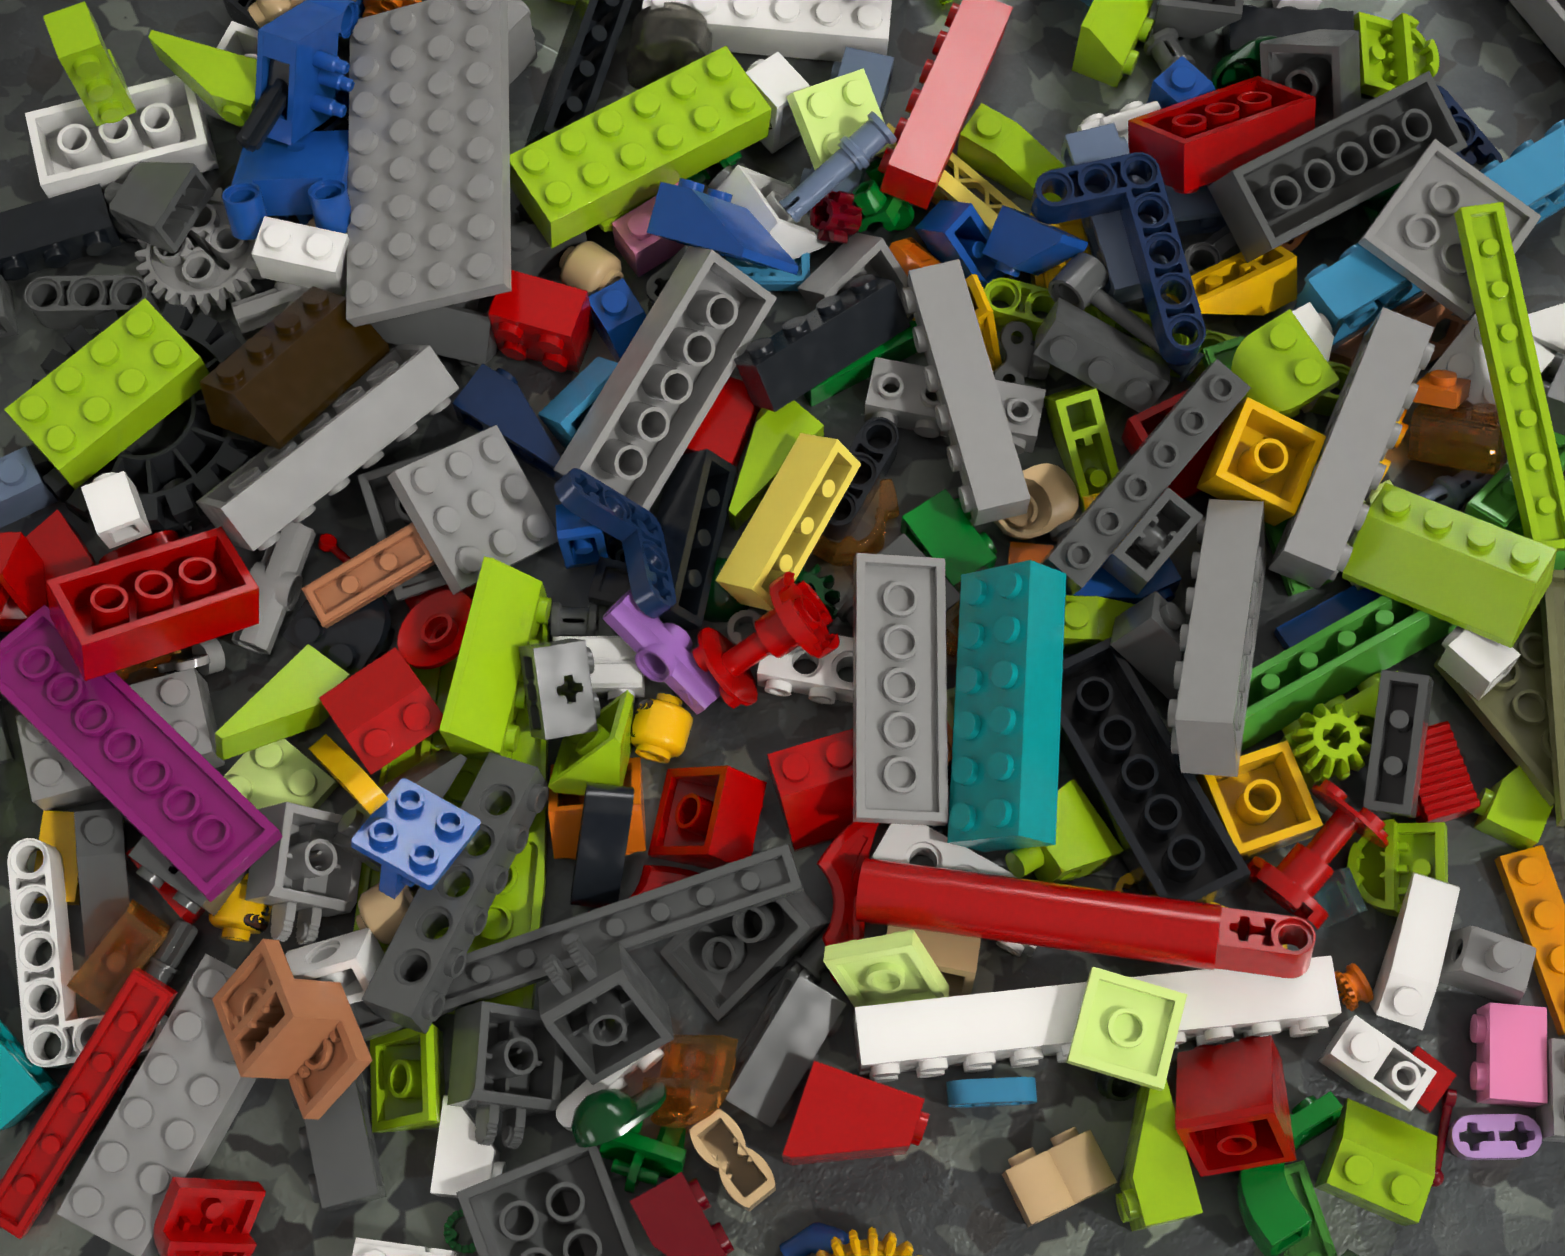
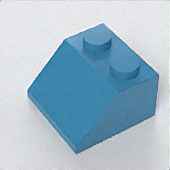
M597 356L537 414L565 449L617 366V362Z

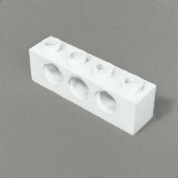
M838 635L840 640L839 647L821 659L810 655L801 646H798L782 658H777L770 654L759 662L757 685L765 687L764 690L767 693L776 696H790L791 692L809 695L808 698L811 701L821 704H834L835 700L853 703V682L843 681L837 675L840 669L853 667V638ZM801 659H810L816 663L817 669L810 674H801L793 666Z
M890 824L871 858L910 864L909 862L913 857L924 855L933 861L935 867L1017 878L1011 872L972 850L947 843L948 837L927 825ZM1004 941L996 942L1000 948L1018 957L1022 953L1031 957L1037 947Z

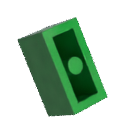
M944 489L903 515L900 532L902 534L905 533L926 557L945 558V578L960 593L961 575L994 568L997 550L990 537L985 532L979 534L970 522L972 519L970 512L964 513L960 498L953 499L949 492Z

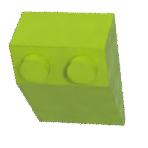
M1167 1078L1162 1091L1141 1085L1137 1093L1120 1179L1122 1193L1115 1195L1121 1221L1123 1223L1130 1222L1132 1232L1188 1219L1203 1213L1186 1148L1176 1131L1175 1108Z

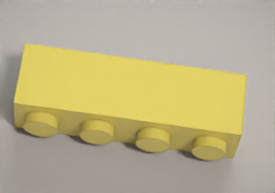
M800 433L715 580L740 604L770 611L774 608L769 592L770 583L786 572L794 573V579H797L861 466V463L838 439Z

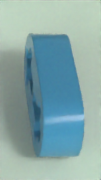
M1036 1078L962 1079L946 1082L947 1104L951 1108L1018 1106L1037 1103Z

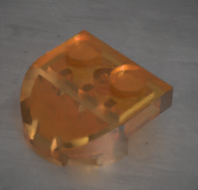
M674 1035V1040L666 1043L660 1077H643L642 1091L659 1082H662L667 1090L666 1100L651 1116V1122L666 1128H681L700 1122L713 1114L727 1096L731 1075L736 1065L735 1054L738 1039L724 1035Z

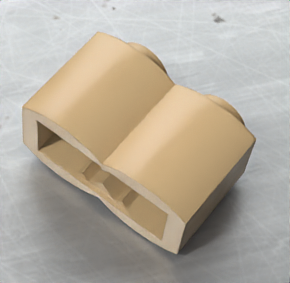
M716 1108L689 1129L696 1152L706 1165L719 1172L727 1194L738 1206L751 1211L776 1191L775 1180L770 1167L758 1153L746 1147L741 1129L727 1113Z
M1072 1127L1050 1139L1053 1145L1051 1149L1037 1155L1034 1148L1031 1147L1008 1159L1011 1168L1004 1171L1002 1176L1027 1227L1035 1225L1117 1183L1091 1130L1079 1134L1076 1127Z

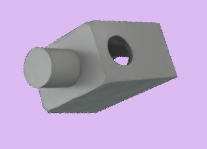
M1475 926L1450 931L1439 982L1502 1004L1518 1005L1525 994L1537 949L1531 945ZM1457 950L1461 951L1459 957L1456 959Z

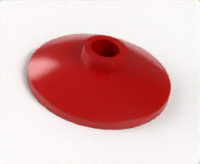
M443 590L429 595L416 604L402 622L397 638L398 650L405 661L418 669H433L455 659L459 655L473 600L464 592L453 595L451 590Z

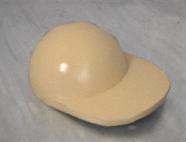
M1043 463L1025 469L1023 474L1031 498L1027 513L994 521V523L1003 534L1015 539H1031L1046 534L1074 517L1079 507V495L1075 483L1068 473L1058 465Z

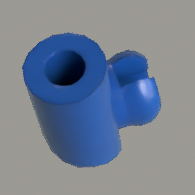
M815 1222L780 1244L779 1247L783 1256H808L811 1253L816 1254L819 1249L833 1254L831 1239L833 1237L839 1238L843 1245L850 1243L849 1235L844 1230Z

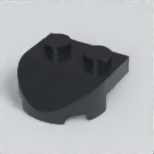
M382 595L329 628L322 627L309 601L306 599L282 636L300 650L307 644L311 645L349 673L351 677L372 663L380 652H388L395 634V630L391 628L389 613L391 605L387 598Z

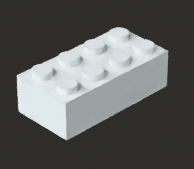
M175 75L128 87L137 112L125 116L122 120L115 123H105L96 126L81 99L25 113L40 186L48 198L99 183L105 192L106 187L111 182L123 183L133 167L140 162L193 163L200 172L219 168L206 113L197 94Z

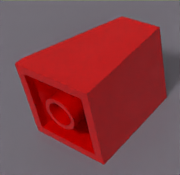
M1271 1035L1263 1037L1247 1036L1236 1042L1215 1046L1200 1045L1193 1050L1177 1053L1175 1126L1200 1177L1296 1161L1283 1064Z
M814 1061L782 1154L783 1163L794 1166L904 1155L910 1144L919 1146L922 1141L930 1116L929 1113L921 1111L925 1099Z

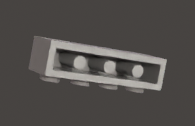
M875 357L865 403L864 421L873 417H884L895 423L896 427L914 430L916 434L922 437L936 438L939 435L949 437L948 431L941 432L939 429L935 406L940 404L936 391L929 392L927 388L924 366ZM996 380L1017 454L1024 452L1033 453L1046 389Z

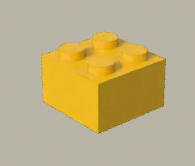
M1247 397L1238 403L1223 421L1196 488L1221 500L1264 501L1265 522L1276 526L1296 514L1326 436Z
M1288 740L1240 756L1238 777L1198 774L1196 777L1244 861L1254 858V856L1312 838L1323 826Z

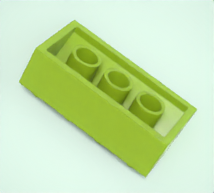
M1385 483L1371 504L1366 519L1358 531L1351 556L1343 570L1342 578L1512 648L1552 582L1557 549Z
M485 556L439 729L451 752L480 760H485L489 752L507 757L508 751H516L520 737V725H515L519 708L526 709L527 707L519 647L541 643V640L536 639L540 623L547 624L552 599L547 597L542 581L494 558Z

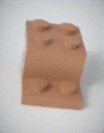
M262 939L212 998L240 1077L288 1079L303 1119L319 1120L373 1061L341 983L295 979L279 940Z

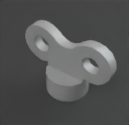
M214 638L193 645L192 656L157 664L158 673L197 668L202 675L206 676L224 670L226 663L225 654L220 642Z

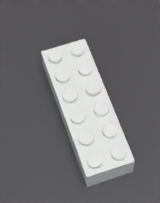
M643 0L641 13L643 45L716 51L727 46L733 53L771 56L779 52L783 57L842 62L846 47L887 56L892 0Z

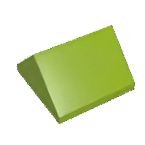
M628 690L601 709L600 717L596 719L598 731L563 737L548 787L554 793L585 796L587 782L623 786L632 751L630 732L633 722L634 695Z
M431 1024L426 1034L406 1028L371 1039L370 1055L373 1060L370 1063L372 1133L439 1128L443 1096L445 1095L443 1032L434 1024Z

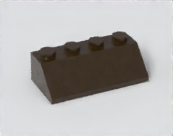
M312 286L200 381L211 424L280 450L390 351L389 345L371 324L354 327L346 320V297Z

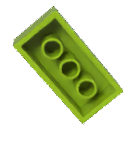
M144 298L4 410L74 489H77L200 390V381L209 374V371L201 357L149 301Z

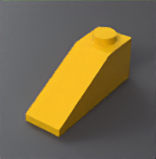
M1279 246L1247 263L1242 252L1192 275L1191 279L1201 314L1263 316L1296 300L1297 256L1284 247ZM1166 294L1168 297H1170L1178 304L1180 303L1179 299L1175 295Z

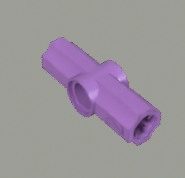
M631 590L622 595L603 615L602 619L637 653L635 655V663L640 672L650 680L665 682L697 715L706 710L720 696V685L710 671L705 672L697 665L691 652L693 643L687 632L678 625L662 623L659 618L647 616L635 603Z

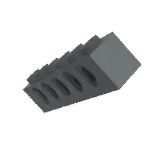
M1218 359L1202 372L1040 563L1066 573V593L1068 595H1074L1085 586L1251 389L1248 384Z
M489 752L460 808L480 819V829L432 890L419 887L362 997L363 1002L377 1017L426 1034L432 1022L436 1021L442 1014L445 1006V996L454 978L459 977L466 965L467 952L475 936L480 935L484 930L488 919V910L496 894H500L505 888L508 880V870L516 854L522 852L529 837V828L536 814L542 812L547 804L549 787L538 767ZM510 806L508 811L501 815H497L501 809ZM490 846L487 852L476 856L482 848ZM470 886L465 894L455 897L459 890ZM448 928L442 937L434 939L441 929ZM427 969L426 974L420 980L412 982L418 972Z

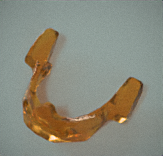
M892 479L880 481L879 508H876L875 515L876 523L867 537L858 541L852 536H846L841 542L837 543L828 540L821 534L812 550L814 555L833 566L842 567L853 566V559L856 553L877 554L884 547L887 521L899 516L896 490Z

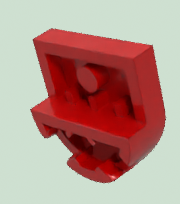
M172 1177L154 1224V1241L160 1256H251L257 1243L251 1237L250 1232L266 1194L265 1189L257 1181Z

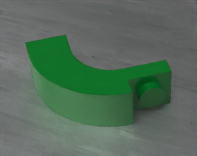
M1331 1091L1319 1099L1314 1095L1309 1096L1293 1108V1115L1290 1114L1295 1151L1338 1124L1343 1106ZM1285 1163L1239 1170L1237 1191L1240 1212L1250 1236L1264 1256H1277L1307 1237L1312 1223L1311 1217L1296 1199L1287 1184L1284 1172Z

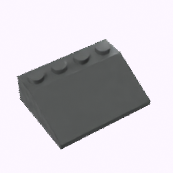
M575 1144L456 1192L478 1256H638L597 1146L584 1148L578 1147Z

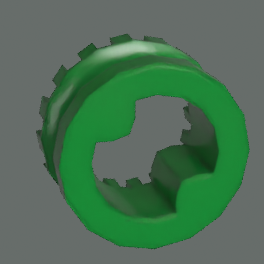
M462 1209L453 1212L447 1218V1222L444 1225L445 1241L455 1251L463 1254L474 1253L477 1251L474 1243L460 1245L457 1242L460 1233L454 1228L459 1220L465 1218Z

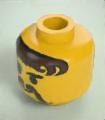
M658 693L656 699H646L639 703L630 732V742L636 747L635 753L638 756L653 762L669 763L670 758L682 755L688 741L693 718L686 709L681 707L683 701L680 698L670 694Z
M249 873L236 886L217 914L213 916L209 913L210 923L214 927L223 929L221 938L238 942H249L251 934L263 933L269 927L272 906L245 900Z

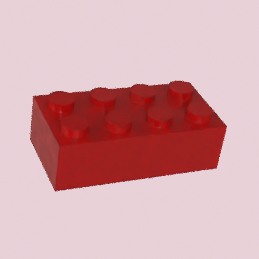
M1256 76L1128 120L1129 152H1143L1151 155L1159 165L1164 184L1172 187L1175 192L1181 194L1194 193L1199 190V187L1215 182L1234 169L1315 129L1316 97Z
M222 526L46 580L50 617L85 681L259 624V587Z

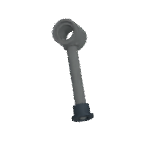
M1083 252L1077 253L1049 283L1048 291L1054 302L1060 297L1081 310H1084L1091 304L1161 356L1153 327L1102 290L1109 281L1108 272L1104 265L1094 256ZM1199 352L1189 364L1184 366L1172 364L1167 366L1180 375L1179 381L1183 383L1199 364L1204 354Z

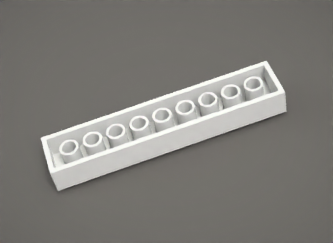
M1332 956L1311 958L1307 972L1297 978H1281L1215 968L1214 970L1202 969L1130 977L1187 994L1174 1050L1179 1049V1044H1184L1186 1041L1196 1040L1197 1046H1215L1225 1044L1226 1039L1237 1035H1243V1038L1247 1036L1263 1037L1272 1036V1034L1280 1033L1283 1030H1289L1290 1037L1311 1036L1318 1034L1319 1029L1329 1027L1328 1021L1342 1013ZM1087 982L855 1007L853 1029L859 1076H869L870 1080L883 1083L898 1080L900 1072L916 1070L917 1078H929L945 1075V1070L948 1067L963 1065L964 1073H975L991 1070L992 1065L998 1061L1010 1060L1011 1068L1038 1065L1039 1059H1043L1044 1056L1053 1055L1057 1056L1058 1063H1066Z

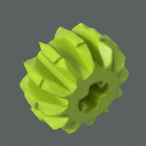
M1342 702L1336 703L1331 711L1323 703L1317 704L1313 709V714L1304 712L1300 716L1298 721L1301 727L1295 728L1291 733V739L1300 744L1293 750L1294 757H1307L1308 761L1303 767L1306 773L1311 772L1315 766L1320 768L1319 776L1321 781L1328 780L1332 772L1340 781L1346 780L1350 775V769L1358 772L1363 768L1365 762L1362 756H1367L1371 751V744L1362 740L1370 734V727L1356 726L1355 722L1360 717L1359 711L1352 712L1348 717L1343 715L1344 708ZM1326 735L1335 738L1333 744L1339 743L1336 749L1327 745L1330 742L1329 739L1324 741Z

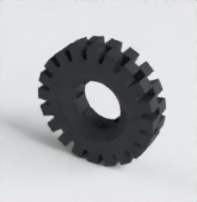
M166 303L162 314L163 318L201 357L209 373L242 346L241 342L230 330L224 333L218 321L201 312L196 319H193L187 307ZM137 304L129 305V310ZM112 309L95 316L94 318L99 330L91 335L81 324L67 334L64 340L71 350L66 355H63L52 349L40 365L46 375L118 320L120 317L116 310ZM33 379L31 388L41 380ZM200 389L186 400L191 408V416L188 425L183 428L184 432L173 444L148 455H132L130 451L125 450L124 453L121 452L77 489H74L34 444L28 446L35 467L41 472L42 478L58 498L82 521L86 522L89 519L92 524L93 521L81 487L92 483L96 477L102 474L124 471L137 488L152 531L149 535L135 539L140 540L154 534L155 530L161 529L162 531H176L179 536H183L185 534L181 530L184 528L186 533L190 534L184 523L196 518L199 519L204 528L210 525L212 522L196 501L261 452L262 446L268 445L211 424L202 389ZM183 477L187 479L177 486L160 491L166 484L176 478Z

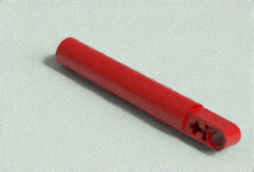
M871 858L863 860L856 898V920L858 922L1214 970L1215 968L1281 978H1297L1307 972L1316 941V934L1311 924L1295 916ZM1282 945H1294L1300 950H1288L1284 948Z

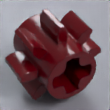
M831 191L810 210V225L820 230L817 239L846 244L848 243V236L854 235L859 230L862 223V208L852 204L854 194L843 191Z

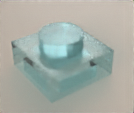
M1349 867L1334 871L1333 875L1313 897L1329 914L1327 920L1320 927L1321 929L1334 926L1367 911Z

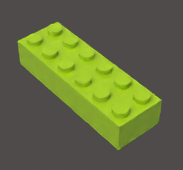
M724 46L510 154V188L550 247L554 248L656 195L660 182L674 185L679 182L680 178L687 179L768 137L772 109L728 47Z

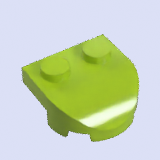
M1358 12L1354 15V30H1359L1360 87L1362 94L1378 97L1430 71L1432 77L1437 74L1439 69V52L1434 39L1426 41L1416 29L1419 25L1417 19L1406 13H1401L1393 21L1363 12Z
M1291 309L1245 337L1234 354L1231 371L1251 387L1241 401L1249 397L1289 418L1300 414L1302 407L1338 386L1340 381Z
M1395 819L1383 820L1386 824L1383 830L1389 835L1386 838L1389 842L1386 848L1379 847L1363 837L1357 843L1354 842L1349 852L1347 866L1350 881L1358 894L1377 911L1389 916L1398 917L1413 872L1448 883V838L1445 822L1397 823Z

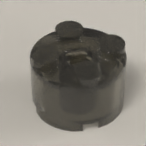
M664 2V7L651 10V6L641 10L634 18L630 31L626 62L629 84L636 89H641L710 54L713 37L712 32L710 33L707 27V20L696 9L678 2Z

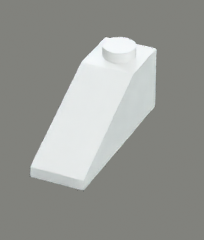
M1413 872L1373 989L1374 999L1369 1002L1376 1015L1423 1030L1438 986L1460 891L1459 886Z

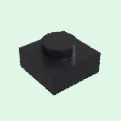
M600 556L588 599L590 603L611 607L622 595L631 590L626 562Z

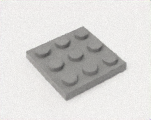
M1434 139L1358 244L1465 321L1473 314L1475 307L1454 213L1460 207L1503 202L1514 254L1542 216Z
M497 425L399 468L387 476L453 595L477 583L484 556L512 566L558 542L556 529Z

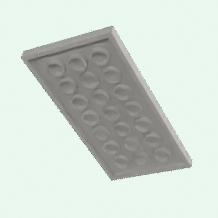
M426 0L358 19L350 36L349 78L353 79L355 85L353 90L349 92L348 194L352 213L351 222L347 227L349 243L347 246L346 320L354 327L512 291L508 0Z

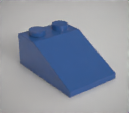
M680 178L678 186L660 182L647 233L686 246L712 249L721 256L797 275L799 269L797 263L747 208L731 203L733 195L708 188L707 194L703 193L705 185Z

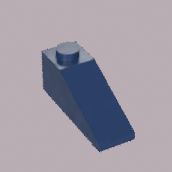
M482 363L452 403L458 420L478 433L497 425L513 455L557 482L563 476L553 469L561 457L519 388L518 381L504 369L497 368L494 371Z

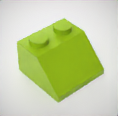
M1093 0L1081 25L1072 71L1115 88L1118 87L1123 74L1131 76L1140 52L1135 50L1139 41L1145 43L1148 40L1155 23V19L1149 17L1153 0Z
M1347 1098L1345 1099L1338 1124L1335 1127L1314 1187L1402 1226L1417 1224L1420 1221L1435 1177L1437 1136Z

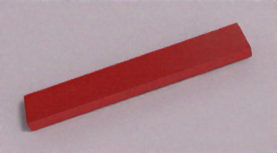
M139 967L132 970L1 1179V1228L19 1239L27 1235L178 993L176 990Z

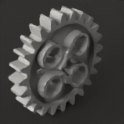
M218 188L215 191L213 197L209 199L188 233L200 247H194L190 239L185 237L174 254L137 239L143 249L135 252V257L140 263L136 270L160 304L166 302L167 304L187 307L190 314L193 313L198 305L202 312L208 315L211 304L216 303L221 311H224L226 309V299L231 297L235 302L241 300L239 292L242 289L252 293L255 291L250 282L253 278L265 279L261 277L252 257L256 239L240 240L231 233L222 199V193L224 192L222 188ZM215 254L220 264H222L224 267L226 266L229 269L223 270L215 263V261L212 259L210 255Z

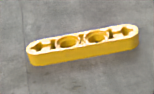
M327 734L323 735L308 748L331 776L370 815L389 800L369 775Z

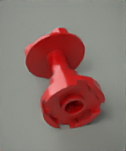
M786 572L770 583L769 592L774 608L755 621L756 632L735 646L719 631L710 627L702 629L698 634L699 646L692 650L693 657L703 671H710L720 685L719 692L721 697L733 709L741 704L751 706L757 701L756 683L749 668L770 654L777 658H782L798 646H801L810 655L821 659L839 647L838 633L830 634L827 629V625L833 622L828 609L817 593L804 580L797 585L794 583L795 574L792 572Z
M1327 779L1320 786L1313 785L1311 792L1333 815L1305 847L1297 842L1276 868L1257 856H1254L1247 865L1251 872L1248 878L1253 883L1259 879L1266 884L1267 887L1263 891L1266 895L1292 916L1308 921L1316 931L1327 920L1329 914L1313 897L1333 875L1334 871L1328 864L1356 832L1382 848H1386L1389 845L1386 839L1389 835L1383 830L1386 824L1365 807L1359 812L1356 811L1345 801L1348 797L1345 792Z

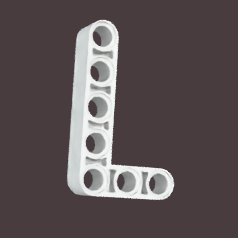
M25 838L19 840L11 847L7 859L24 1050L26 1057L36 1066L68 1068L74 1065L104 1015L78 1019L64 867L61 853L56 847L35 838ZM41 850L44 857L43 864L37 871L30 873L27 867L28 859L31 854ZM44 895L48 901V908L43 916L35 919L31 912L32 905L38 897ZM48 941L52 947V956L48 962L39 965L36 960V951L42 943ZM52 987L56 992L57 1000L50 1011L44 1012L40 1005V998L45 990ZM166 1015L162 1017L157 1025L154 1038L145 1044L139 1056L148 1055L168 1020ZM56 1034L61 1041V1050L55 1058L49 1059L45 1054V1043L51 1035Z

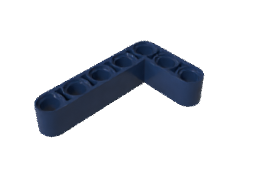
M1135 152L1049 170L1043 173L1037 179L1031 200V212L1042 223L1057 224L1120 210L1159 352L1162 358L1169 364L1175 366L1189 364L1197 356L1204 342L1206 328L1157 161L1149 154ZM1137 175L1144 179L1146 183H1133L1128 179V176ZM1086 185H1098L1104 192L1093 193L1086 188ZM1054 193L1062 200L1051 202L1044 198L1043 194ZM1139 215H1150L1156 219L1157 223H1145L1139 218ZM1150 255H1163L1169 263H1156L1151 259ZM1161 295H1175L1180 303L1177 305L1166 303ZM1172 335H1186L1192 344L1185 346L1178 344Z

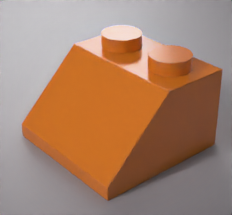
M641 757L629 759L623 782L625 787H634L626 855L646 851ZM555 764L551 765L550 778ZM549 788L548 816L554 859L569 858L575 860L584 796L554 793Z

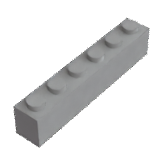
M957 259L909 270L907 287L901 289L902 301L906 313H913L917 326L912 328L916 350L918 353L925 352L928 366H924V376L929 392L936 391L940 405L935 406V413L941 432L948 431L951 446H947L950 468L952 472L959 471L963 486L958 487L962 509L964 513L971 512L975 526L1026 514L1031 498L960 260Z

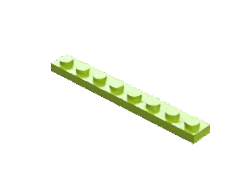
M1503 202L1460 207L1454 215L1524 537L1555 548L1557 551H1564L1565 480Z

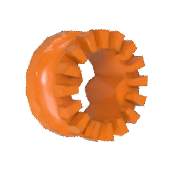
M1351 963L1347 965L1345 973H1341L1338 970L1334 972L1337 990L1341 992L1338 994L1339 999L1342 998L1341 1002L1347 1009L1353 1011L1358 1008L1359 1001L1368 1003L1374 999L1369 981L1356 964Z

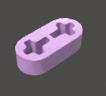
M1467 1115L1450 1123L1446 1143L1453 1155L1464 1160H1516L1532 1156L1538 1151L1542 1144V1133L1535 1120L1527 1115ZM1515 1124H1517L1519 1132L1527 1133L1528 1141L1521 1143L1519 1150L1515 1141H1500L1499 1133L1512 1131L1515 1128ZM1467 1125H1470L1472 1133L1488 1135V1141L1474 1144L1473 1151L1470 1150L1467 1142H1460L1459 1133L1467 1131Z

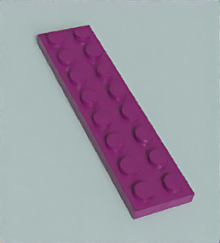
M45 604L0 641V694L210 903L283 837L277 827L115 672L85 681L50 617V610Z

